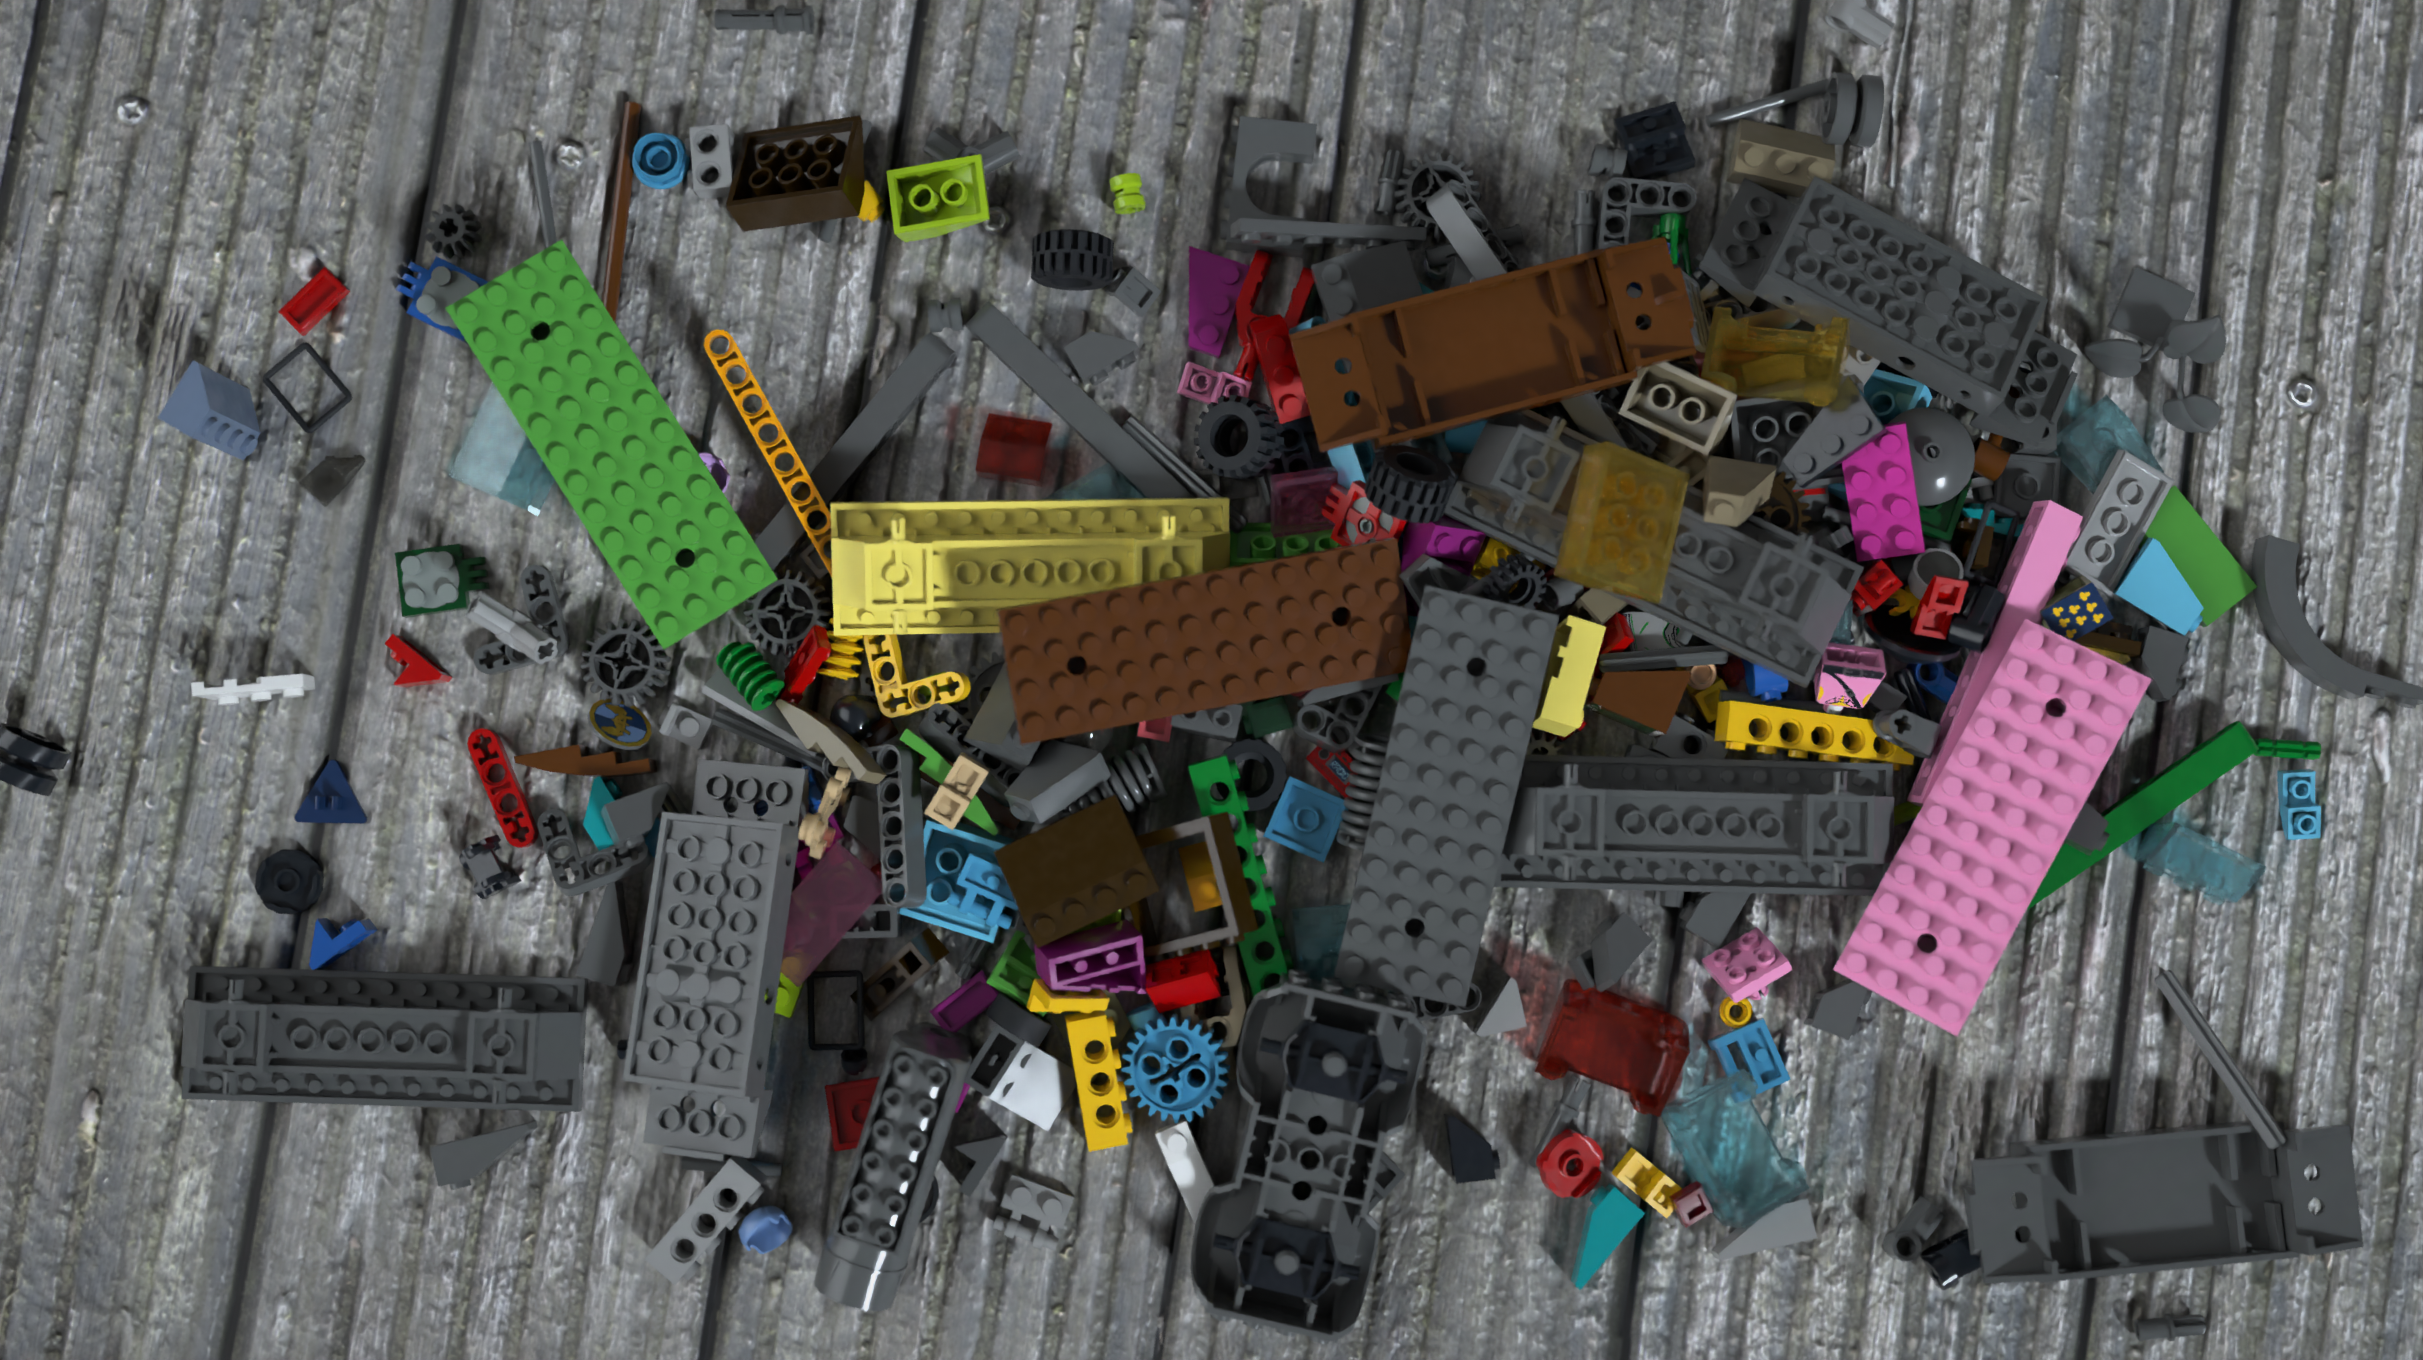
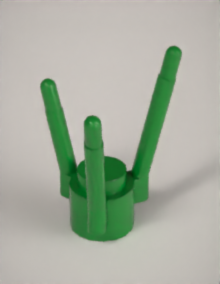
M1677 213L1663 214L1660 216V225L1653 226L1652 239L1665 237L1666 242L1671 243L1670 256L1672 264H1677L1678 245L1681 243L1684 271L1691 277L1692 267L1688 244L1689 229L1685 228L1686 217Z

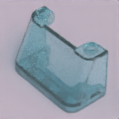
M1737 1069L1659 1109L1661 1119L1694 1180L1702 1184L1714 1210L1712 1213L1722 1225L1737 1228L1747 1227L1809 1189L1805 1180L1807 1175L1804 1168L1798 1161L1793 1162L1788 1158L1782 1157L1752 1100L1756 1098L1755 1090L1758 1089V1085L1754 1077L1749 1072H1746L1745 1069Z

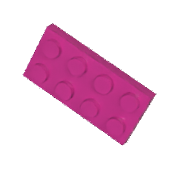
M1906 421L1884 424L1887 432L1842 462L1857 562L1925 553Z

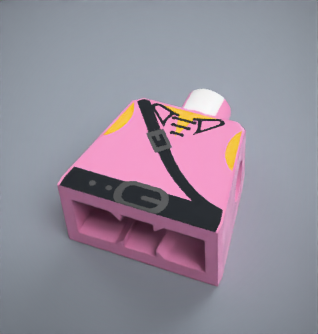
M1829 642L1814 674L1816 701L1823 704V710L1826 713L1840 715L1844 707L1860 709L1866 705L1886 675L1883 650Z

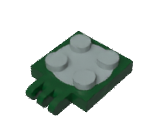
M461 544L395 553L402 617L409 618L466 610L470 604L469 593L490 589L488 582L476 583L475 580L488 577L487 570L474 571V566L487 564L486 557L465 559L463 545Z

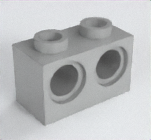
M728 124L689 127L690 138L685 139L686 154L692 161V170L687 171L689 188L694 189L700 199L728 197L736 167L734 133ZM706 142H717L716 147L712 151H702ZM709 173H719V177L715 182L705 183V178Z

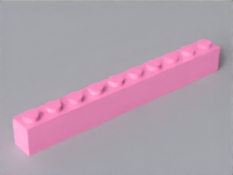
M2051 500L2033 502L2022 532L2018 537L1997 587V590L2005 595V601L1992 625V634L1988 645L1981 654L1970 650L1957 685L1939 723L1942 726V730L1930 759L1924 758L1906 801L1922 808L2024 620H2030L2041 626L2042 616L2040 611L2045 608L2046 603L2054 595V584L2059 573L2064 570L2067 564V554L2071 544L2075 542L2080 534V523L2083 516Z

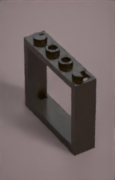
M1228 812L1206 816L1136 836L1141 848L1145 849L1204 832L1228 927L1158 944L1147 898L1145 897L1124 907L1125 919L1142 934L1144 958L1149 957L1150 963L1168 959V952L1171 951L1175 952L1176 957L1195 952L1194 946L1200 945L1201 951L1221 946L1219 940L1226 938L1227 944L1245 940L1244 933L1258 930Z

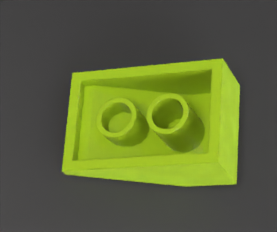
M981 154L886 171L894 234L904 242L938 237L990 220Z

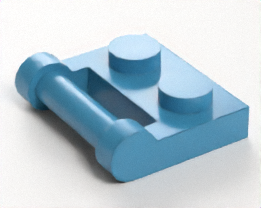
M1764 1018L1754 1020L1747 1025L1715 1036L1707 1041L1711 1051L1715 1050L1733 1090L1730 1094L1734 1103L1748 1099L1791 1080ZM1733 1042H1736L1754 1082L1747 1086L1744 1085L1727 1046Z

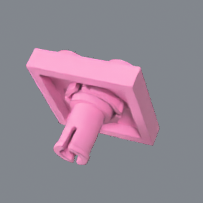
M1758 927L1701 959L1706 971L1735 1004L1748 996L1752 1000L1762 999L1758 992L1759 989L1763 996L1766 997L1769 992L1767 985L1792 971L1788 959Z

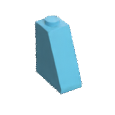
M2148 537L2125 570L2113 594L2178 634L2185 636L2188 631L2192 633L2199 626L2203 619L2200 613L2204 608L2160 542Z

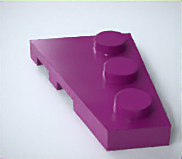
M1189 246V349L1220 358L1235 313L1236 301L1250 268L1249 265Z

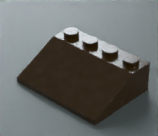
M859 115L744 133L725 206L741 230L745 232L859 216L865 192L862 118Z
M1116 794L994 851L1020 914L1037 948L1160 891L1154 873Z

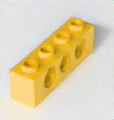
M1105 1011L1064 1015L1088 1150L1091 1152L1128 1144L1127 1133H1132V1125L1129 1113L1123 1114L1121 1101H1127L1124 1081L1117 1082L1116 1069H1121V1061L1118 1049L1112 1050L1110 1037L1116 1036L1113 1017L1106 1018ZM1092 1040H1098L1103 1043L1101 1050L1094 1054L1088 1053L1085 1050L1087 1043ZM1103 1072L1108 1075V1079L1103 1085L1091 1083V1078L1096 1073ZM1102 1105H1111L1114 1108L1112 1114L1108 1117H1100L1096 1112Z

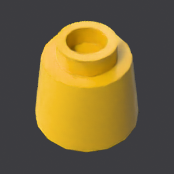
M866 180L864 181L865 192L860 214L856 217L863 222L869 220L873 223L885 211L881 206L884 201L870 182Z

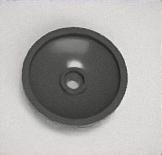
M1915 408L1897 415L1888 424L1906 421L1919 506L1938 505L1955 497L1967 485L1975 464L1973 442L1965 427L1952 415L1934 408ZM1928 447L1935 450V458H1930L1927 455Z

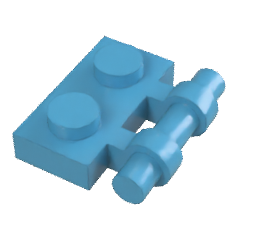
M970 851L956 881V884L967 888L964 896L952 891L947 903L958 907V912L965 915L969 912L985 919V924L992 927L998 925L1008 930L1013 918L1001 912L1004 906L1016 911L1018 907L1000 865ZM977 893L994 900L992 908L974 901Z

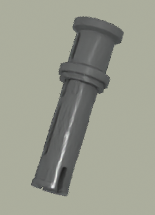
M779 5L775 10L716 9L714 14L716 30H776L780 35H785L787 31L806 32L807 35H813L814 11L812 5H806L805 9H786L785 5Z

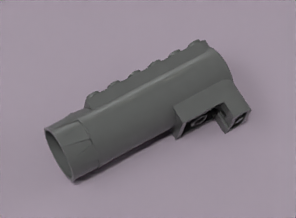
M929 1022L918 1023L911 1030H902L893 1035L833 1224L823 1245L814 1280L817 1290L829 1299L845 1306L867 1311H883L893 1305L908 1265L907 1261L972 1061L973 1047L966 1035L946 1030L939 1025Z

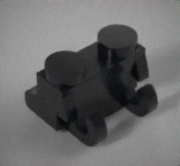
M498 835L487 837L475 844H471L461 851L462 853L459 856L462 866L467 870H471L476 880L474 884L475 892L482 899H487L521 882L519 875L515 876L513 871L503 872L493 852L501 849L498 843L501 840Z

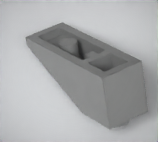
M1796 1191L1777 1194V1200L1767 1202L1712 1249L1713 1256L1718 1260H1725L1816 1239L1817 1235L1808 1198L1797 1195Z

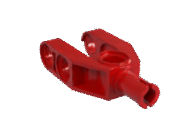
M1258 249L1236 301L1235 309L1239 346L1243 348V352L1233 375L1242 378L1245 368L1248 367L1244 380L1249 382L1253 381L1259 364L1249 323L1267 318L1264 315L1254 314L1252 311L1273 255ZM1307 267L1302 268L1297 286L1293 288L1291 300L1283 318L1287 324L1288 331L1299 325L1315 284L1312 269Z

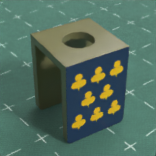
M2083 575L2057 588L2052 599L2040 611L2044 628L2071 641H2075L2113 619L2093 582Z

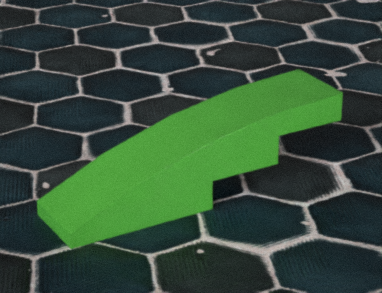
M906 729L900 740L926 757L920 770L942 784L952 766L936 750L909 729ZM975 794L963 815L995 836L999 830Z

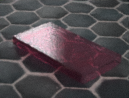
M839 842L832 846L791 893L780 972L797 987L801 986L883 892L882 880Z

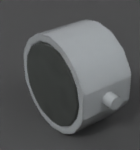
M1930 548L1925 550V553L1918 555L1910 570L1908 577L1910 591L1917 599L1921 600L1934 575L1963 579L1964 569L1962 563L1955 554L1946 549Z

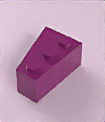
M1127 919L1065 935L1040 948H1037L1034 944L1037 974L1051 990L1090 992L1091 989L1107 990L1109 993H1119V990L1135 991L1137 994H1147L1145 989L1146 976L1142 934Z

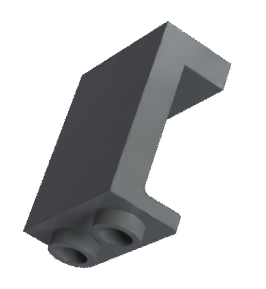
M1233 704L1172 716V731L1235 743L1243 706Z

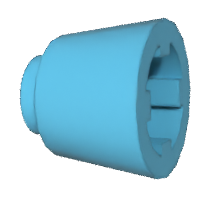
M1151 1002L1129 1011L1126 1017L1135 1032L1139 1028L1146 1031L1145 1024L1151 1020L1157 1026V1019L1163 1013H1159L1154 1003Z

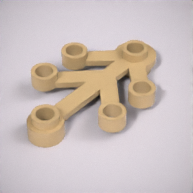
M838 768L835 778L831 777L827 784L826 791L815 815L807 813L804 817L799 832V839L806 841L805 844L810 846L809 856L821 860L826 847L830 848L836 829L828 826V818L835 808H839L840 805L844 806L846 800L850 799L852 788L847 787L851 776L850 769Z

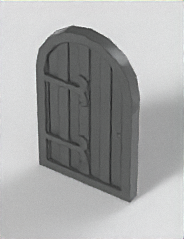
M1681 270L1694 315V326L1690 329L1695 348L1699 352L1704 353L1711 349L1712 340L1699 283Z

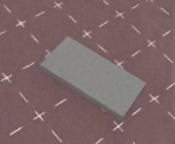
M2118 449L2082 515L2080 534L2075 542L2071 544L2064 571L2074 577L2085 576L2093 582L2097 590L2111 596L2175 480L2127 451Z

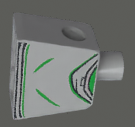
M1625 612L1621 614L1626 617L1635 639L1625 649V652L1684 647V645L1675 641L1680 628L1647 612ZM1692 635L1688 644L1700 642V638Z

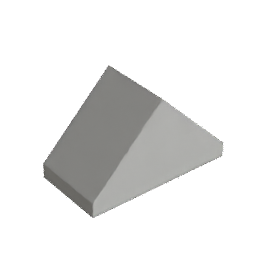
M1509 976L1505 978L1473 1032L1480 1037L1527 1027L1515 979Z

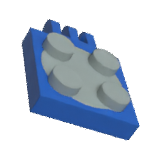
M437 256L429 270L410 262L408 268L418 273L417 277L415 278L404 273L401 279L412 284L411 289L400 284L396 288V291L413 299L406 313L467 343L445 308L487 284L488 281Z

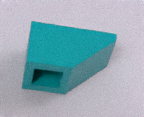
M598 776L593 780L583 826L599 851L614 846L601 815L603 806L620 799V796L623 795L621 788L614 779L609 780L603 776Z

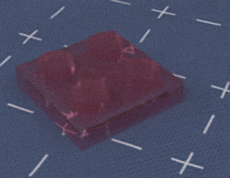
M1334 466L1271 475V533L1274 538L1334 529L1335 523L1321 514L1323 506H1329L1325 502L1329 494L1334 495L1330 492L1331 485L1333 483L1338 484V472Z

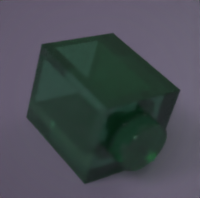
M1284 695L1247 706V715L1241 716L1246 734L1253 733L1255 740L1293 728Z

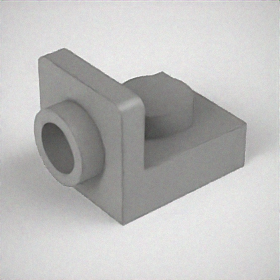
M672 703L670 708L666 707L659 719V725H661L660 733L699 750L702 749L713 726L712 719L676 703Z

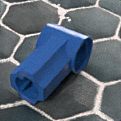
M1908 663L1906 667L1913 669L1919 687L1947 705L1959 677L1944 668L1942 663L1925 664L1930 671V675L1927 680H1924L1920 675V667L1923 664Z

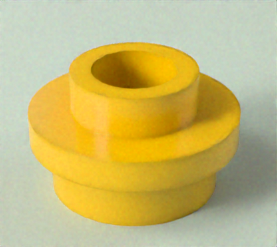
M1728 996L1723 999L1719 1006L1720 1018L1729 1027L1740 1028L1747 1025L1752 1018V1005L1746 998L1735 1004ZM1733 1005L1740 1007V1014L1737 1017H1732L1730 1014V1008Z

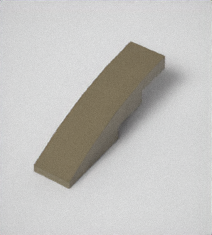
M782 699L777 700L776 706L808 751L825 754L832 765L851 769L860 781L879 784L887 776L871 755L857 741L829 719L798 703Z

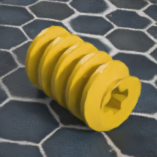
M834 618L829 620L832 626H834ZM834 630L827 631L828 638L834 642L831 643L829 658L822 662L827 668L818 669L817 673L843 680L858 677L859 673L851 669V665L862 664V661L854 656V653L865 652V648L857 643L858 640L864 639V635L834 636Z

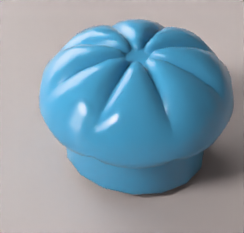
M654 132L638 140L634 147L632 166L635 175L644 185L654 189H669L678 185L687 175L690 157L686 154L685 144L679 138L668 133Z

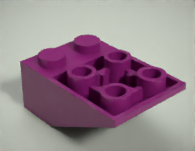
M1445 515L1435 522H1409L1403 537L1401 572L1403 573L1422 554H1425L1470 576L1486 535ZM1403 583L1407 613L1409 616L1418 617L1419 607Z

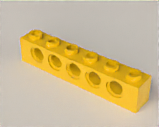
M1731 700L1718 702L1714 741L1726 743L1725 749L1745 751L1746 746L1757 747L1756 753L1777 755V750L1788 751L1787 757L1808 759V754L1819 755L1818 761L1839 762V758L1850 759L1849 763L1873 762L1893 764V771H1900L1901 766L1913 765L1914 755L1878 737L1873 730V720ZM1752 720L1758 728L1755 736H1752L1749 731V724ZM1782 725H1785L1788 729V738L1786 740H1783L1780 735ZM1814 729L1819 734L1817 744H1814L1811 738ZM1845 733L1850 739V745L1847 749L1842 742ZM1875 738L1880 741L1881 745L1878 753L1873 747Z

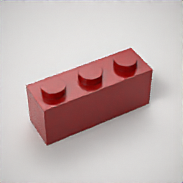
M1281 314L1249 323L1273 412H1276L1279 417L1277 421L1283 424L1309 416L1310 412L1291 345L1288 327Z

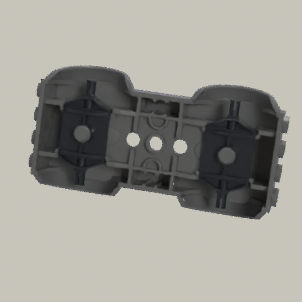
M1290 969L1289 973L1281 972L1279 984L1266 988L1255 995L1244 1019L1238 1045L1237 1081L1241 1095L1250 1103L1232 1181L1209 1189L1199 1209L1192 1239L1191 1277L1195 1294L1205 1307V1312L1210 1313V1316L1216 1320L1230 1321V1318L1241 1320L1244 1325L1254 1329H1262L1263 1326L1275 1328L1276 1332L1285 1336L1294 1337L1297 1333L1309 1336L1311 1341L1319 1344H1328L1329 1341L1338 1343L1339 1338L1353 1331L1369 1285L1380 1237V1224L1367 1213L1385 1137L1402 1131L1412 1104L1426 1047L1427 1028L1417 1018L1412 1002L1407 1001L1408 997L1406 995L1395 992H1388L1387 996L1374 993V988L1366 985L1355 984V988L1341 986L1342 981L1335 978L1323 977L1322 981L1309 978L1310 974L1305 971ZM1319 1115L1326 1119L1327 1129L1322 1134H1313L1309 1131L1307 1124L1311 1117ZM1307 1150H1313L1320 1156L1319 1162L1313 1167H1306L1300 1162L1302 1153ZM1306 1181L1311 1185L1312 1192L1308 1198L1300 1200L1294 1197L1292 1187L1296 1182Z

